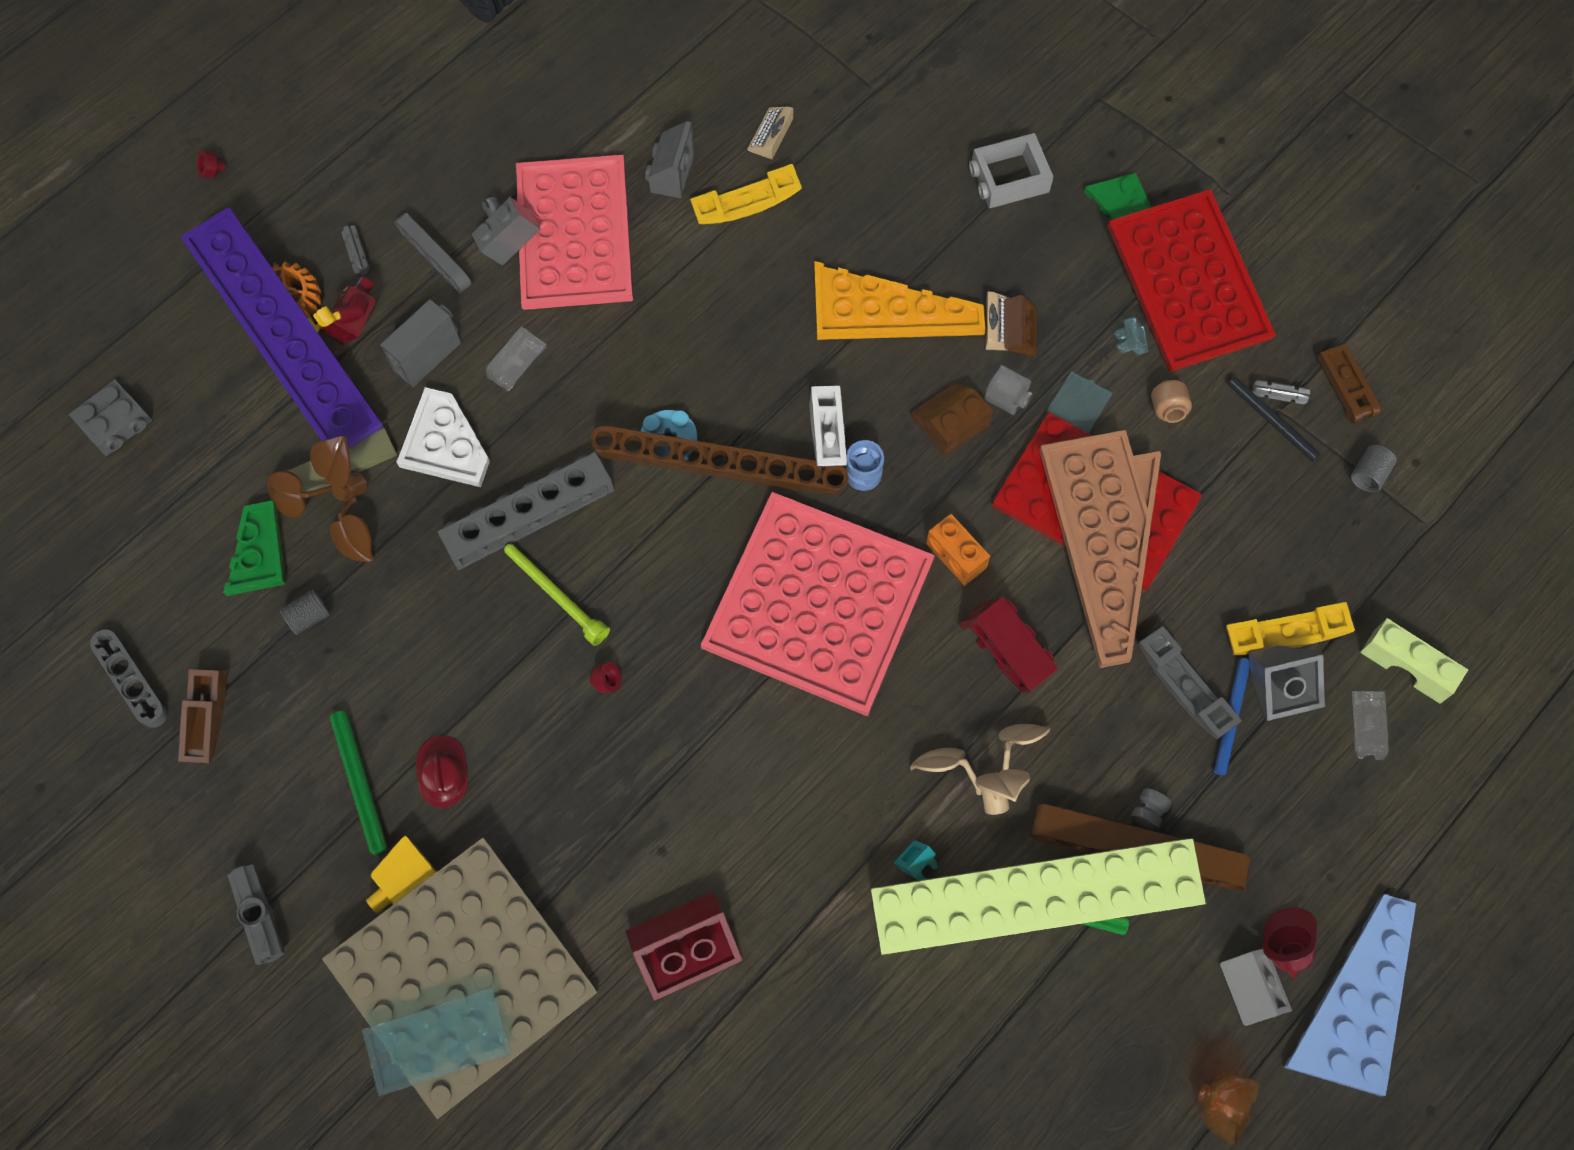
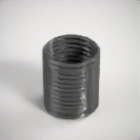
M1380 445L1368 446L1351 474L1353 483L1367 492L1380 491L1396 464L1397 458L1386 447Z
M314 589L279 609L284 620L295 635L301 634V632L309 629L312 625L314 626L317 622L330 616L327 607Z

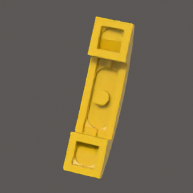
M793 164L767 172L768 179L718 196L715 190L690 199L698 223L714 224L740 219L764 211L791 197L802 189Z
M1346 602L1317 607L1313 612L1257 622V619L1226 625L1234 655H1247L1251 651L1276 645L1295 648L1329 640L1355 631Z

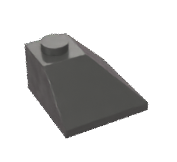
M1280 645L1249 652L1250 678L1263 715L1267 721L1325 707L1324 664L1321 652Z

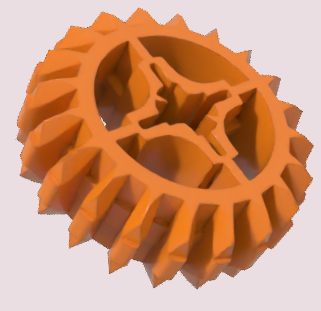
M285 261L279 267L274 262L272 269L305 316L309 318L311 317L310 315L317 313V306L322 304L320 299L321 290L317 285L316 278L310 274L309 270L306 268L302 269L297 263L290 266ZM292 285L300 286L303 288V290L301 291L297 290L296 288H292Z

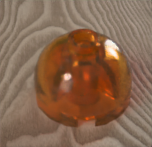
M1224 1073L1217 1076L1211 1085L1204 1083L1198 1096V1102L1203 1104L1201 1116L1205 1126L1211 1133L1234 1145V1142L1237 1143L1251 1116L1249 1110L1251 1103L1256 1102L1259 1082L1236 1073Z

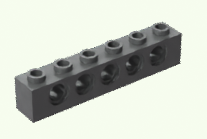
M596 452L590 455L578 457L574 463L564 468L552 470L548 476L538 481L526 483L521 490L513 494L502 495L495 503L487 507H479L473 510L469 516L459 521L454 520L447 523L443 529L437 532L459 571L504 548L507 544H512L614 492V488L608 473ZM577 479L584 480L581 485H571ZM551 492L558 493L553 499L545 498ZM523 506H532L527 512H519ZM497 519H506L502 525H493ZM479 532L476 538L467 539L470 533Z

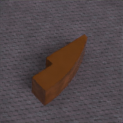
M200 668L188 670L187 700H182L178 762L211 763L221 726L228 670Z

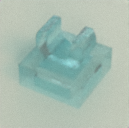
M1135 317L1124 320L1125 329H1119L1114 334L1119 340L1126 338V341L1117 345V349L1122 353L1129 352L1132 349L1137 355L1149 352L1145 330L1141 323Z

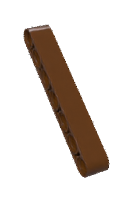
M1043 804L1036 806L1030 835L1038 841L1089 854L1182 839ZM1194 842L1201 882L1232 890H1246L1251 860L1249 856Z

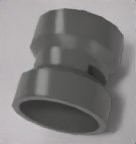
M1144 788L1139 796L1140 806L1133 809L1130 818L1143 828L1159 831L1163 823L1161 816L1163 813L1168 812L1172 802L1164 794L1153 789Z

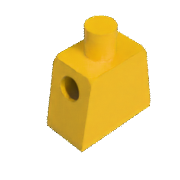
M406 835L371 874L372 879L380 888L367 898L366 902L376 914L382 912L391 903L393 905L437 872L413 841Z

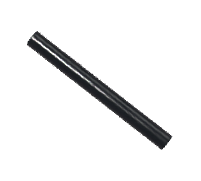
M1237 377L1229 382L1228 386L1309 460L1313 462L1319 457L1321 453Z

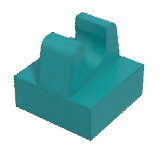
M916 840L894 862L902 872L918 881L926 879L921 872L926 865L933 870H936L938 867L934 859L936 854L928 845Z

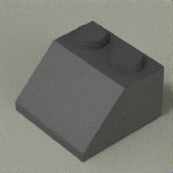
M685 121L662 132L659 143L655 142L652 153L654 160L652 165L649 164L647 166L645 176L646 181H649L651 193L682 199L695 156L692 122Z

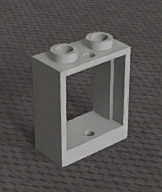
M1035 133L976 148L973 151L972 161L969 162L970 173L972 177L977 178L979 183V195L981 199L986 200L988 208L1050 192L1053 174ZM1023 155L1032 177L996 186L987 164Z

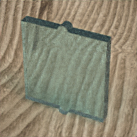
M1071 371L1047 412L1089 433L1112 393L1094 384V380L1089 381Z

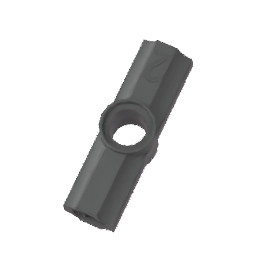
M251 864L232 870L227 876L238 907L237 918L244 926L255 963L261 965L279 959L285 952L274 921L275 911L268 903L257 866ZM257 907H261V916L252 922V911Z

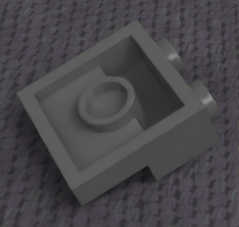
M115 379L68 414L105 456L118 450L125 441L134 434L144 430L146 425L152 421Z

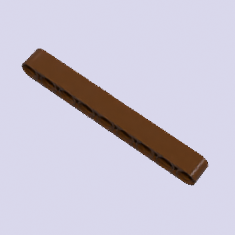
M611 426L597 427L591 435L594 451L598 456L607 459L830 496L841 494L845 490L849 479L848 472L843 466H817L816 461ZM603 436H608L613 440L612 444L606 448L597 445L598 440ZM631 441H637L642 445L641 449L637 452H629L626 450V446ZM659 446H666L670 449V453L665 457H659L654 452ZM687 451H695L698 453L699 458L694 462H688L683 458V455ZM722 455L728 460V463L723 467H717L712 463V459L715 456ZM745 460H751L757 467L755 470L747 472L740 465ZM773 465H780L784 468L785 473L782 476L776 477L770 473L769 468ZM801 470H809L814 478L810 481H803L799 478L798 473ZM831 474L838 475L842 480V484L832 486L828 483L827 477Z

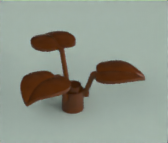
M346 435L319 441L311 449L310 458L313 469L319 476L325 477V483L331 484L330 486L302 492V482L292 472L279 471L269 476L266 483L269 496L274 501L278 511L287 517H298L304 512L305 501L303 498L332 491L333 496L337 500L347 501L338 514L339 521H335L330 525L332 541L344 556L359 562L374 560L371 549V535L366 523L357 515H345L349 508L357 503L355 497L367 490V482L364 476L358 472L351 473Z

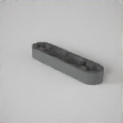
M407 213L394 220L401 234L455 290L461 293L472 285L466 273Z
M108 629L96 632L90 640L91 650L136 719L150 728L162 725L166 721L168 710L122 639ZM108 639L110 647L116 653L111 655L103 648V641ZM121 660H128L127 670L122 674H115L114 667L116 663ZM135 683H143L142 693L137 697H130V687ZM145 702L155 709L154 714L156 716L152 719L148 717L149 712L142 705Z

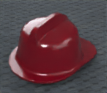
M437 736L429 739L420 747L416 757L418 788L422 798L428 804L437 808H447L457 804L464 797L467 790L468 777L465 754L462 746L451 737Z
M1289 907L1273 913L1266 922L1263 953L1268 959L1272 960L1279 970L1289 972L1292 978H1297L1298 971L1307 969L1315 959L1317 942L1316 918L1310 911L1303 908Z

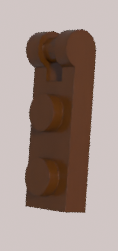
M1346 343L1320 352L1317 358L1346 410L1348 421L1354 424L1362 421L1365 416L1374 417L1379 415L1381 412L1380 404ZM1361 399L1364 405L1359 406L1356 400Z

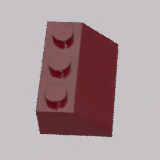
M714 891L625 931L632 953L654 1001L743 961Z

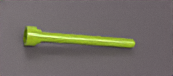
M507 544L504 547V552L583 627L584 637L593 646H597L608 636L610 628L603 621L591 619L516 546Z

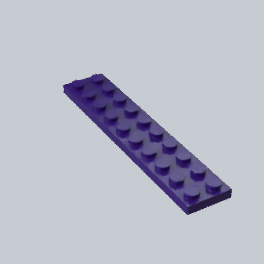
M229 207L180 236L321 440L346 435L348 448L351 449L383 428L381 422Z

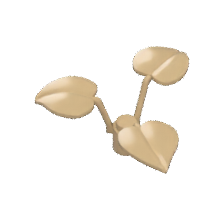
M1016 724L1001 730L998 734L999 739L1006 741L1003 770L999 773L984 774L976 778L971 766L964 758L965 751L957 748L931 750L918 757L911 764L910 769L916 768L923 771L942 772L961 765L966 769L973 782L976 794L982 795L985 813L991 815L1002 814L1009 810L1008 799L1015 802L1020 791L1030 780L1028 772L1009 769L1011 747L1015 743L1026 745L1040 740L1050 732V727L1035 724Z

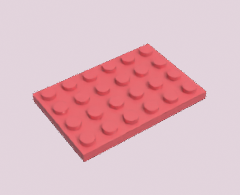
M624 155L516 163L517 201L532 212L541 229L519 250L522 309L633 301Z

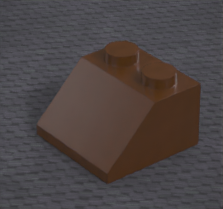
M955 382L910 412V416L944 456L990 426L993 410L976 390Z

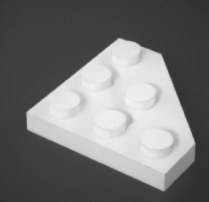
M425 387L398 457V466L481 487L490 463L488 456L476 438L454 396L451 393Z

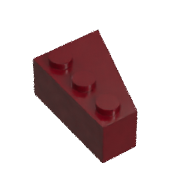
M1002 596L982 602L958 622L959 626L963 630L969 627L980 639L976 644L982 651L986 647L998 661L995 665L1020 692L1033 691L1058 670L1053 663V655L1047 648L1040 646L1035 639V631L1030 625L1021 621L1017 615L1018 610L1009 599H1005Z

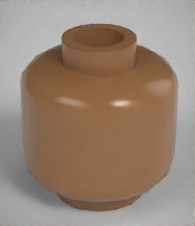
M1165 380L1158 384L1151 393L1155 414L1163 421L1169 423L1179 422L1192 409L1188 388L1181 381Z

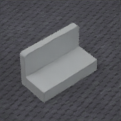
M1263 949L1246 953L1220 964L1245 1026L1292 1011L1272 960L1264 955Z

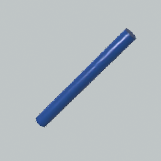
M1240 658L1238 661L1229 706L1238 716L1250 670V661L1246 658ZM1237 726L1221 737L1214 768L1215 774L1224 776L1227 773Z

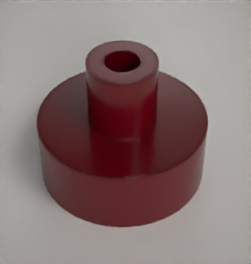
M205 150L199 152L197 157L199 177L213 179L217 171H224L225 163L224 161L217 160L215 152Z
M612 662L598 664L593 669L589 682L601 694L616 692L621 686V673L619 668Z

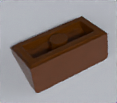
M1023 295L1006 299L1004 302L1005 349L1028 356H1036V306Z

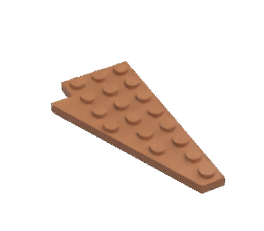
M1126 430L1041 445L1040 455L1099 668L1129 663L1132 659L1161 453L1157 451L1133 456Z

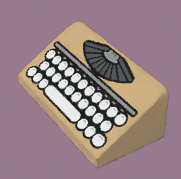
M770 107L753 137L748 151L773 159L793 120V108Z
M987 292L985 350H1006L1004 347V302L1009 298L995 292Z

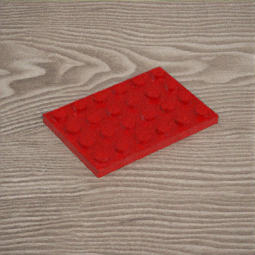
M1211 189L1109 221L1107 227L1169 372L1272 340L1276 336Z
M1049 412L996 496L992 507L1066 547L1039 450L1041 445L1090 437L1092 435ZM1160 471L1158 473L1142 590L1146 592L1202 496L1199 492Z

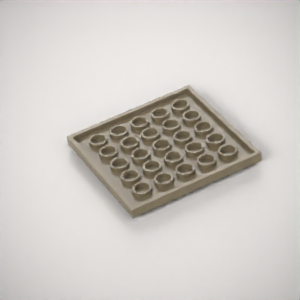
M484 838L480 839L322 958L436 1119H439L598 993Z

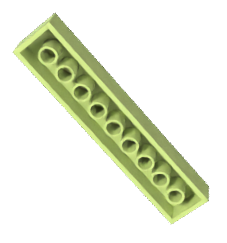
M1193 838L871 888L882 955L1206 904Z

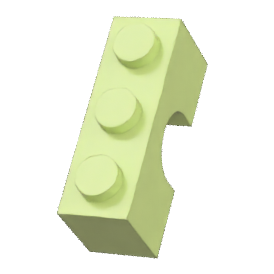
M1388 618L1374 630L1360 652L1385 669H1388L1390 666H1399L1408 670L1417 679L1413 687L1439 704L1454 694L1468 671L1462 665Z

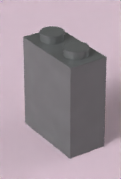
M431 299L380 344L393 371L412 388L461 344L457 334L459 330L451 320L453 317L452 313L444 305L438 306Z

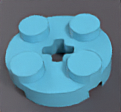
M659 411L647 416L641 428V432L659 435L671 433L676 435L677 438L698 440L696 427L684 411ZM659 446L655 449L654 453L659 457H665L670 453V449L666 446ZM687 451L683 458L687 460L692 451Z

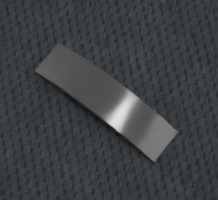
M1163 626L1139 642L1143 654L1165 687L1186 712L1210 735L1218 739L1242 722L1224 698L1218 699L1180 654L1182 648Z

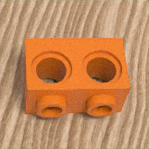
M952 514L928 532L926 544L964 586L987 569L991 556Z

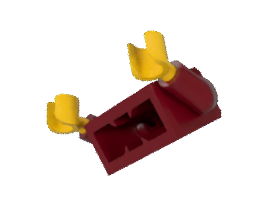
M359 276L354 286L350 285L341 291L331 311L328 306H325L313 315L318 322L317 324L314 323L311 317L307 319L317 332L320 330L344 345L360 336L376 302V299L369 295L374 286L373 282Z

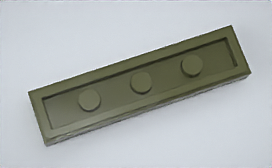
M385 428L375 432L349 449L351 473H359L397 456ZM311 461L288 470L300 478L302 492H309L331 485L325 483V477H321L315 472Z

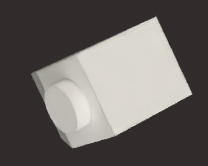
M840 386L811 387L809 407L817 466L847 465Z

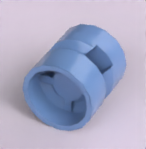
M857 441L847 451V465L845 469L848 472V483L856 490H872L880 483L882 478L883 450L873 441Z

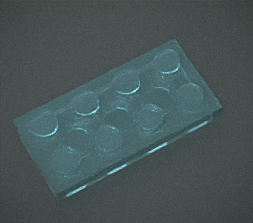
M494 988L362 1030L378 1096L511 1053Z

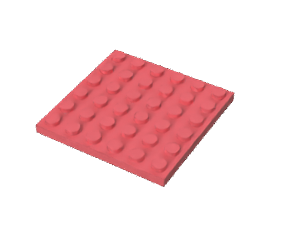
M772 492L701 643V649L868 716L935 555Z

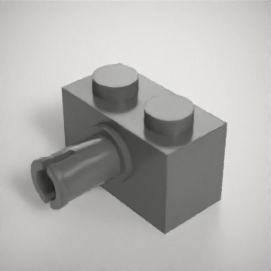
M489 197L486 201L490 207H488L485 201L482 204L488 219L472 233V236L481 253L503 266L541 229L532 212L511 197L502 205H500L497 198Z

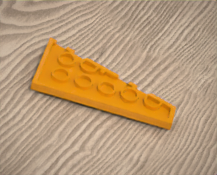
M814 261L817 340L985 334L984 305L955 297L947 299L932 295V291L923 289L920 292L909 289L908 285L870 275L863 277L848 273L847 269L839 267L838 270L824 267L823 263Z

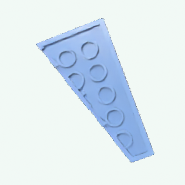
M1385 894L1380 896L1365 922L1355 945L1348 952L1347 959L1335 975L1314 1012L1315 1015L1301 1035L1298 1041L1299 1044L1292 1056L1287 1060L1284 1068L1378 1096H1386L1416 903Z

